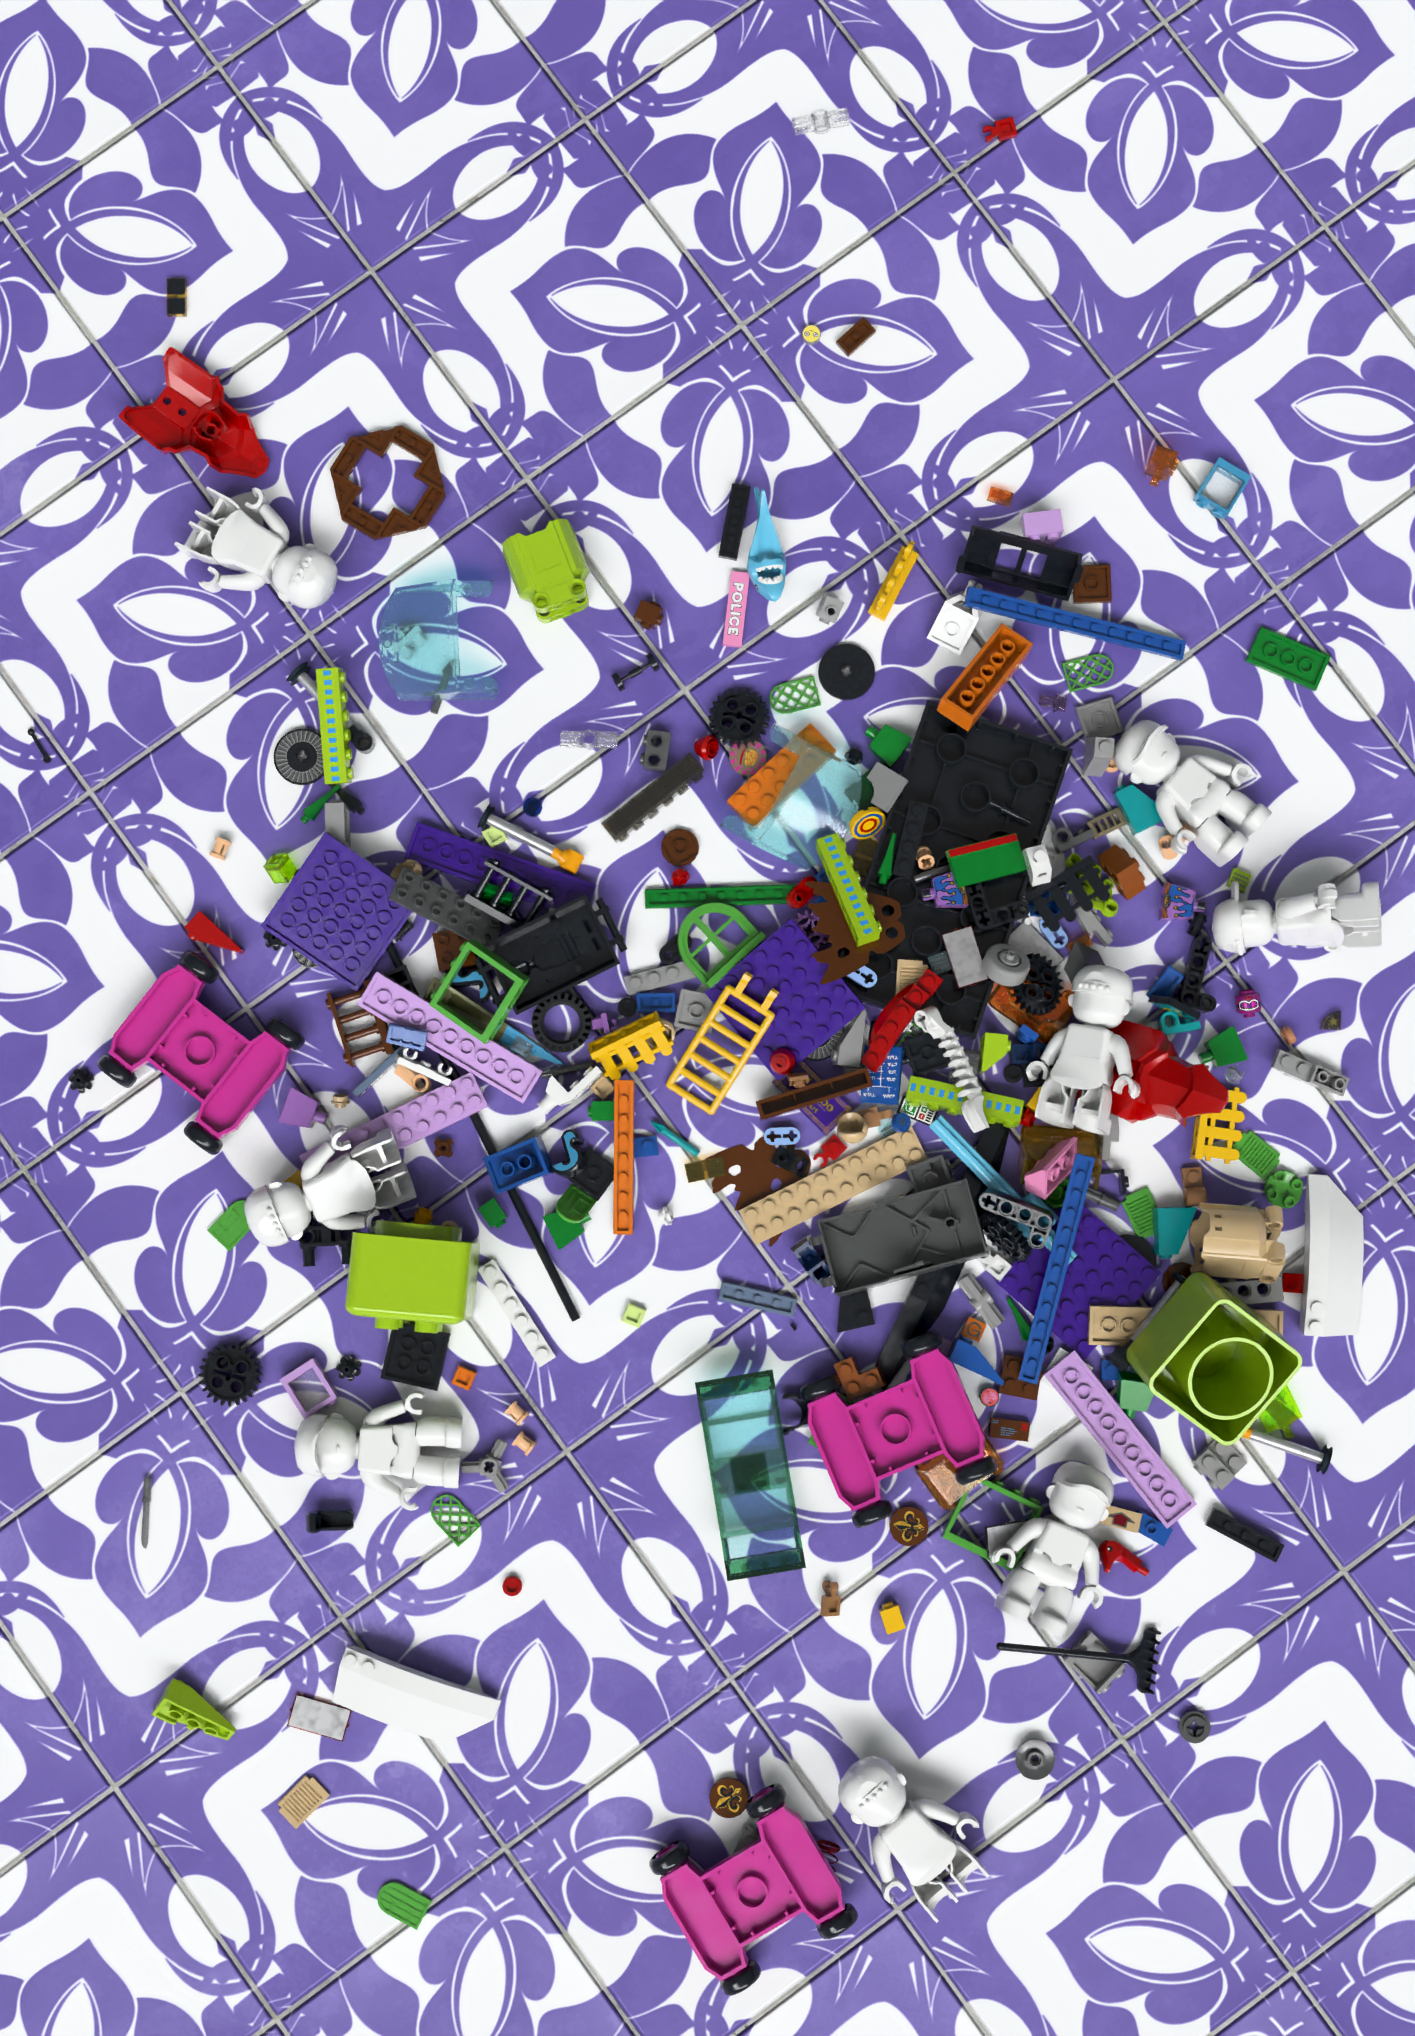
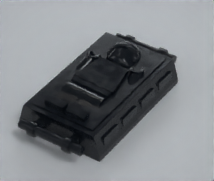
M585 894L483 945L530 978L512 1007L516 1015L620 964L612 946L617 944L620 952L628 948L624 942L625 938L620 934L609 912L610 908L608 905L606 906L603 898L595 901L599 910L594 911ZM600 915L603 916L614 938L610 941L598 919ZM478 958L474 961L478 968L477 972L479 976H482L493 998V1004H496L497 1008H499L515 981L491 964L485 966L482 958ZM492 969L505 992L502 995L499 994L488 972Z

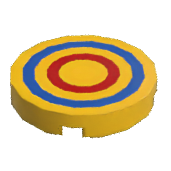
M868 807L869 810L858 811L849 822L851 835L860 840L876 835L883 828L886 820L881 809L878 807Z

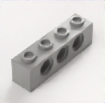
M1278 1277L1274 1283H1262L1265 1286L1263 1294L1257 1292V1286L1261 1282L1256 1278L1244 1279L1242 1281H1237V1278H1225V1282L1218 1283L1244 1304L1284 1301L1281 1277ZM1241 1285L1246 1289V1293L1243 1296L1238 1294V1288Z

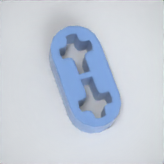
M1041 919L1039 921V929L1050 945L1055 949L1063 948L1068 942V937L1061 926L1057 932H1051L1048 927L1043 928L1041 924L1044 921ZM1053 933H1055L1057 937H1063V940L1061 941L1062 945L1060 943L1055 944L1054 941L1056 940V937L1053 935Z
M866 966L857 970L860 972L859 974L853 972L847 975V977L865 988H871L877 982L876 973ZM861 973L865 976L871 974V979L873 980V983L868 982V984H866L864 982L865 978L860 976Z
M794 1127L769 1128L764 1133V1141L769 1145H793L800 1139V1132ZM791 1130L794 1134H797V1138H794L792 1142L789 1138H783V1135L789 1134ZM770 1131H774V1134L781 1135V1138H775L774 1142H771L767 1135H770Z

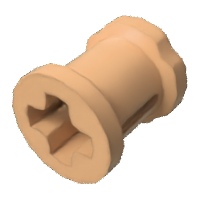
M215 837L216 842L209 855L225 861L226 851L232 843Z
M927 846L918 847L916 860L919 868L922 870L931 869L935 861L931 855L930 848Z
M515 1400L504 1413L511 1416L516 1421V1425L519 1426L530 1413L528 1411L525 1412Z
M521 1431L512 1445L519 1447L527 1456L537 1441H532L524 1435V1431Z

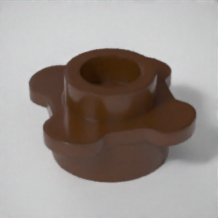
M450 1138L447 1140L435 1139L436 1150L434 1155L436 1157H451L453 1155V1140Z

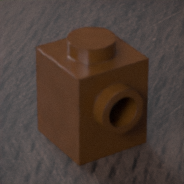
M641 600L634 615V621L640 623V626L644 629L650 630L652 628L655 630L657 625L661 626L663 622V609L660 608V604L654 601L649 603Z

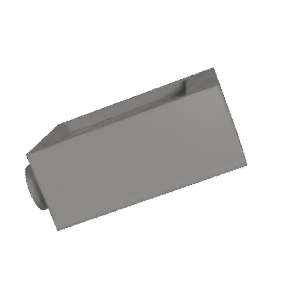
M330 800V803H325V832H328L351 848L350 809L341 800Z

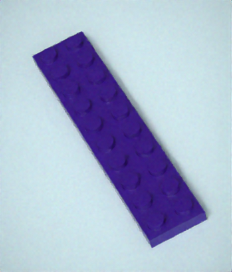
M419 822L415 826L404 856L407 860H416L424 866L479 884L488 868L484 864L486 858H496L507 869L539 887L543 885L552 890L551 893L554 894L552 901L545 899L542 907L548 909L559 908L585 894L591 903L597 884ZM495 871L488 883L499 887L505 876ZM512 880L505 892L513 893V897H516L522 885ZM528 890L523 900L534 904L539 895Z

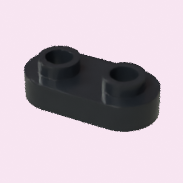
M678 933L659 951V958L663 964H674L680 958L677 946ZM688 934V948L690 949L692 946V939ZM667 952L672 953V957L670 959H667L665 957V954Z

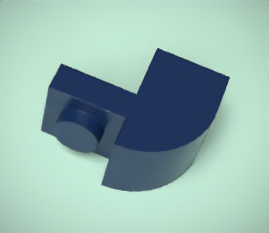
M806 1237L790 1248L816 1285L821 1283L820 1279L830 1276L828 1267Z

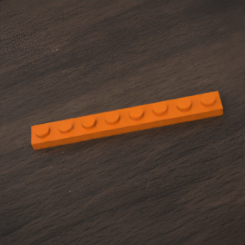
M614 1080L613 1234L633 1235L635 1080Z

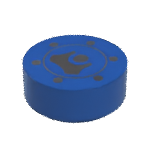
M897 1113L892 1117L891 1124L896 1132H906L910 1128L911 1121L906 1113Z

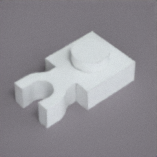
M990 1251L989 1256L985 1259H976L980 1263L987 1264L985 1270L999 1281L1012 1268L998 1254L992 1257Z

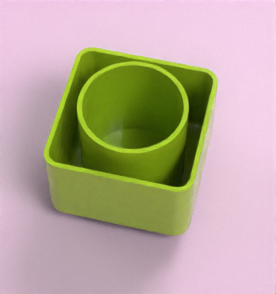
M376 1220L374 1233H352L345 1308L350 1314L355 1316L374 1317V1328L398 1330V1328H403L404 1320L415 1321V1332L438 1333L442 1332L443 1324L453 1325L469 1320L474 1314L480 1243L461 1241L462 1228Z
M1202 1272L1193 1273L1185 1280L1133 1341L1126 1353L1128 1362L1154 1395L1222 1445L1236 1443L1299 1371L1302 1365L1301 1355L1272 1324Z

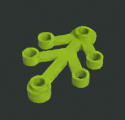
M1071 854L1065 860L1066 868L1068 869L1080 862L1082 858L1078 854ZM1095 864L1096 866H1094L1093 868L1096 869V868L1098 867V869L1100 870V873H1101V872H1102L1101 866L1098 865V864ZM1105 879L1103 884H1109L1111 887L1108 890L1110 894L1109 900L1102 902L1096 897L1097 901H1091L1094 909L1100 910L1106 917H1113L1117 914L1118 910L1117 902L1112 899L1114 884L1112 880ZM1085 881L1084 884L1086 886L1082 885L1087 895H1090L1094 890L1088 881Z

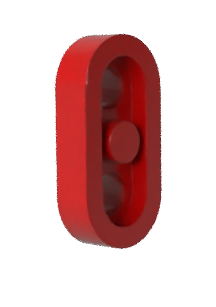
M807 876L802 878L788 892L786 902L789 907L793 909L803 907L815 895L813 894L814 889H810L805 884L806 882L817 881L814 877ZM797 895L800 897V901H797Z

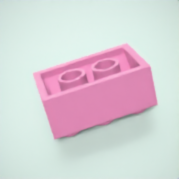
M1077 1137L1057 1143L1052 1149L1047 1151L1041 1160L1037 1161L1035 1167L1025 1174V1191L1033 1193L1044 1200L1072 1171L1077 1153Z

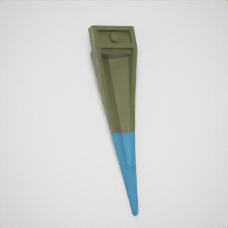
M436 977L432 979L423 997L425 1000L432 1001L431 995L436 989H439L442 984L440 983L441 980ZM451 985L441 1002L483 1031H485L494 1016L490 1011ZM503 1022L493 1038L495 1042L563 1065L562 1061L505 1022Z

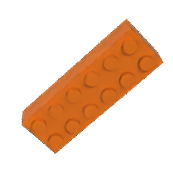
M1002 623L944 694L936 711L966 731H969L1028 657L1033 643Z
M809 723L728 798L727 805L754 831L836 754V749Z

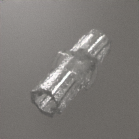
M847 108L831 111L817 109L809 115L793 117L794 134L800 135L811 132L824 134L833 128L849 126V112Z
M590 729L584 731H560V748H585L588 750L594 748L617 749L618 731H593ZM592 736L594 741L588 744L584 742V738Z

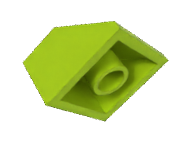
M987 1032L981 1035L978 1074L984 1073L1010 1051L1011 1040H1008V1035Z

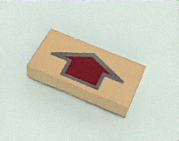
M1110 1506L1106 1507L1109 1512L1108 1517L1104 1521H1099L1101 1524L1138 1533L1142 1514Z

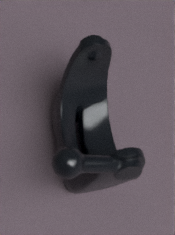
M797 1393L783 1394L782 1399L795 1401L802 1411L800 1423L783 1430V1434L788 1435L789 1432L808 1425L807 1404L810 1401H802Z

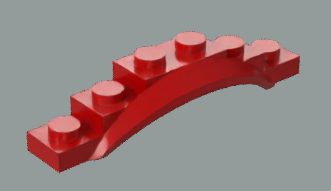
M927 968L919 980L902 989L891 999L874 1024L869 1040V1049L860 1061L863 1065L877 1073L887 1059L892 1047L913 1019L915 1013L934 995L944 979Z

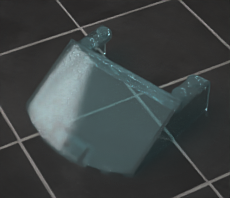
M456 579L395 588L383 611L379 630V651L382 667L384 668L389 685L392 686L400 701L496 699L498 683L494 678L460 677L457 597H488L493 591V580L456 581Z
M775 723L770 730L771 740L800 756L761 829L735 815L726 816L720 826L752 843L754 846L807 870L821 862L815 848L816 839L837 832L840 839H844L850 829L849 822L859 808L862 792L861 769Z

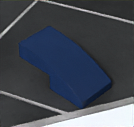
M1011 1044L1009 1064L1041 1062L1040 1057L1048 1044Z

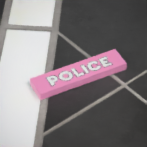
M731 571L723 646L742 647L750 578L747 572Z

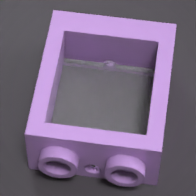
M316 1357L280 1379V1382L304 1419L314 1414H321L320 1409L325 1406L329 1409L337 1403L336 1399L340 1397Z

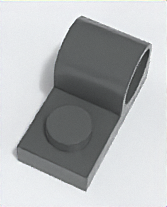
M1064 827L1058 828L1053 833L1051 839L1056 853L1062 854L1092 839L1095 836L1092 829L1088 831L1082 829L1075 833L1076 837H1073L1069 829ZM1057 834H1064L1066 842H1060L1057 839Z

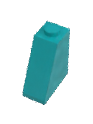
M1124 784L1115 789L1116 792L1113 794V798L1123 813L1133 836L1162 822L1156 810L1155 802L1133 784L1129 786Z
M1196 1207L1153 1208L1154 1254L1160 1255V1258L1163 1259L1172 1258V1255L1179 1254L1196 1213Z

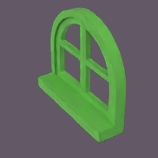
M707 903L695 908L684 918L678 931L677 946L684 964L707 989H710L764 940L766 936L762 931L758 932L736 908L723 903ZM708 913H721L730 918L713 933L699 917ZM734 920L748 936L730 952L716 936ZM695 923L708 939L691 954L687 939L692 924ZM711 941L725 958L706 973L693 957Z

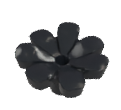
M270 932L269 934L265 933L263 936L265 940H268L266 947L271 948L273 946L274 951H279L280 945L282 947L287 946L279 938L276 937L274 939L275 936Z
M86 1068L81 1072L79 1069H75L74 1076H69V1081L73 1082L70 1088L72 1090L78 1088L79 1093L83 1094L85 1093V1088L88 1090L92 1089L93 1085L90 1081L94 1080V1076L88 1075L89 1070Z
M349 1356L348 1360L346 1357L340 1358L341 1364L336 1366V1370L341 1371L339 1374L341 1379L347 1377L348 1381H353L354 1376H360L361 1372L357 1368L361 1367L362 1364L360 1361L354 1362V1356Z

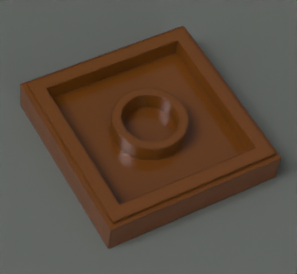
M1110 564L1083 565L1084 569L1080 581L1075 583L1073 587V604L1111 603Z

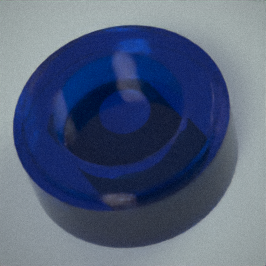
M528 798L523 804V810L529 817H537L542 812V804L537 798Z

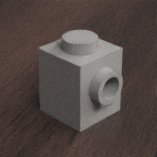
M824 594L815 615L820 617L819 621L829 625L830 622L836 623L844 602Z

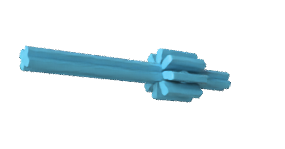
M942 1115L929 1125L931 1130L988 1188L1048 1209L1054 1215L1052 1226L1057 1222L1058 1216L1040 1197L1029 1192L1021 1197ZM1004 1202L1009 1210L1012 1209L1010 1203ZM1021 1210V1214L1024 1217L1031 1215L1029 1210ZM1045 1216L1039 1218L1043 1224L1050 1222ZM1011 1220L1012 1224L1018 1226V1230L1022 1231L1024 1237L1028 1239L1032 1227ZM1052 1228L1045 1243L1046 1248L1050 1252L1056 1233ZM1033 1235L1035 1241L1043 1240L1041 1235ZM1073 1249L1068 1264L1078 1255Z

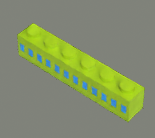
M339 667L316 669L325 784L329 785L352 783L354 770L351 767L350 760H352L353 754L352 749L349 748L351 732L347 726V721H349L350 717L349 711L346 710L348 694L344 688L346 673L343 671V668Z
M838 832L816 839V851L857 947L878 940L882 931L881 924L873 916L875 915L872 904L867 902V892L864 887L861 888L859 873L854 871L852 867L853 860L851 855L846 853L844 839H840Z
M911 1075L905 1102H909L908 1105L913 1107L927 1106L928 1110H943L949 1115L956 1116L958 1114L963 1115L961 1106L968 1098L967 1096H957L959 1092L964 1090L963 1087H956L953 1084ZM981 1091L984 1096L983 1112L989 1124L997 1122L1007 1128L1019 1126L1025 1100Z

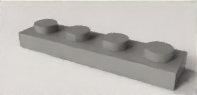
M698 957L694 958V960L699 964ZM682 961L624 977L628 995L631 996L697 977Z

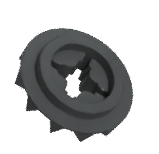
M1197 1711L1186 1712L1180 1718L1179 1731L1186 1741L1201 1743L1209 1736L1211 1730L1210 1722L1203 1713ZM1194 1719L1196 1724L1201 1726L1196 1728L1195 1733H1193L1191 1728L1187 1727L1193 1725Z

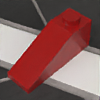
M201 911L184 927L188 931L186 935L194 942L198 940L201 943L239 954L245 952Z

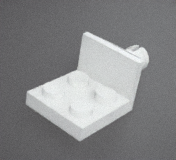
M969 580L964 592L960 591L949 595L927 636V639L958 655H961L978 620L983 614V611L964 607L967 588L969 586L974 587L976 583L974 580ZM978 583L975 588L982 589L983 586Z
M591 1066L584 1072L583 1075L585 1077L580 1082L576 1080L569 1087L571 1089L569 1092L551 1076L546 1088L547 1094L537 1105L547 1115L557 1105L563 1106L574 1103L603 1075V1072L597 1066L595 1068Z

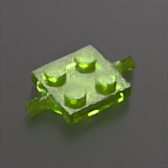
M1287 1384L1261 1413L1259 1419L1266 1433L1283 1429L1286 1438L1290 1439L1294 1437L1290 1425L1303 1416Z

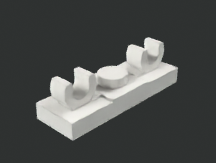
M407 1047L403 1048V1055L396 1054V1063L449 1086L451 1078L448 1075L452 1072L451 1066L446 1071H442L443 1063L439 1062L437 1070H434L431 1067L432 1064L427 1061H414L418 1055L416 1050H414L411 1056H408L407 1051L409 1048Z

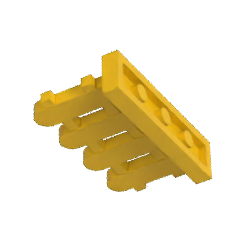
M910 541L907 547H901L868 610V614L882 621L886 620L919 556L918 553L913 551L915 542Z
M656 1010L588 1043V1048L592 1059H595L596 1063L601 1062L605 1069L603 1071L604 1076H609L612 1080H618L621 1077L620 1070L627 1068L629 1072H635L638 1069L637 1062L644 1060L647 1064H652L655 1061L654 1054L659 1051L665 1056L670 1055L673 1051L672 1045H674L672 1038L668 1040L663 1031L666 1029ZM652 1037L655 1043L657 1044L652 1048L646 1041V1039ZM635 1045L640 1054L633 1056L629 1047ZM618 1053L622 1062L616 1065L612 1056Z
M1234 1087L1233 1091L1229 1090L1228 1102H1231V1110L1223 1109L1220 1113L1195 1116L1190 1159L1202 1160L1204 1156L1205 1161L1217 1158L1223 1159L1224 1164H1230V1161L1239 1159V1151L1232 1149V1143L1242 1139V1133L1239 1130H1234L1235 1122H1242L1245 1118L1243 1112L1237 1111V1104L1245 1103L1247 1100V1095L1244 1092H1239L1240 1088ZM1216 1120L1229 1121L1228 1129L1215 1127ZM1205 1137H1207V1145H1204ZM1213 1139L1226 1140V1148L1213 1146Z

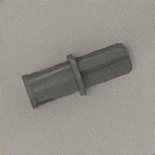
M1090 1187L1087 1189L1085 1198L1096 1202L1098 1206L1102 1205L1115 1212L1118 1210L1121 1203L1120 1200L1106 1195L1104 1191L1101 1193Z

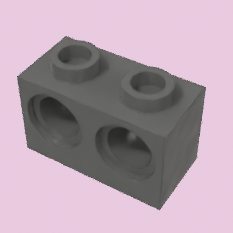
M648 730V735H644L643 746H646L645 754L641 753L640 765H643L644 771L666 773L671 743L670 732ZM655 738L662 740L659 746H654L651 742ZM651 757H658L659 762L656 765L650 764L649 759Z

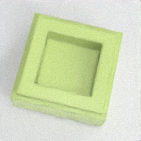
M492 826L482 831L490 848H494L508 840L504 832Z
M628 1303L621 1321L639 1328L646 1309Z

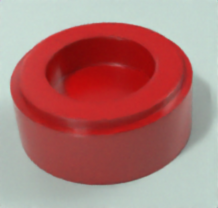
M513 1575L508 1576L502 1585L504 1593L508 1596L518 1595L522 1589L521 1579Z

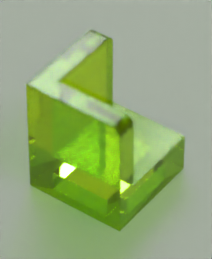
M287 853L273 854L263 866L275 884L288 883L297 871Z

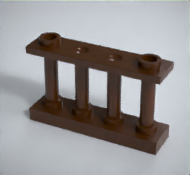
M371 979L363 981L364 987L361 990L334 998L332 993H327L328 999H325L328 1010H332L345 1050L343 1054L346 1065L349 1064L352 1068L356 1067L354 1061L356 1059L380 1051L386 1052L387 1055H392L396 1051L394 1044L386 1042L389 1029L384 1020L365 1009L343 1016L339 1014L337 1005L361 998ZM367 1015H374L376 1023H373V1026L349 1034L345 1033L343 1023ZM374 1033L381 1035L382 1041H379L380 1044L352 1053L349 1045L350 1041Z

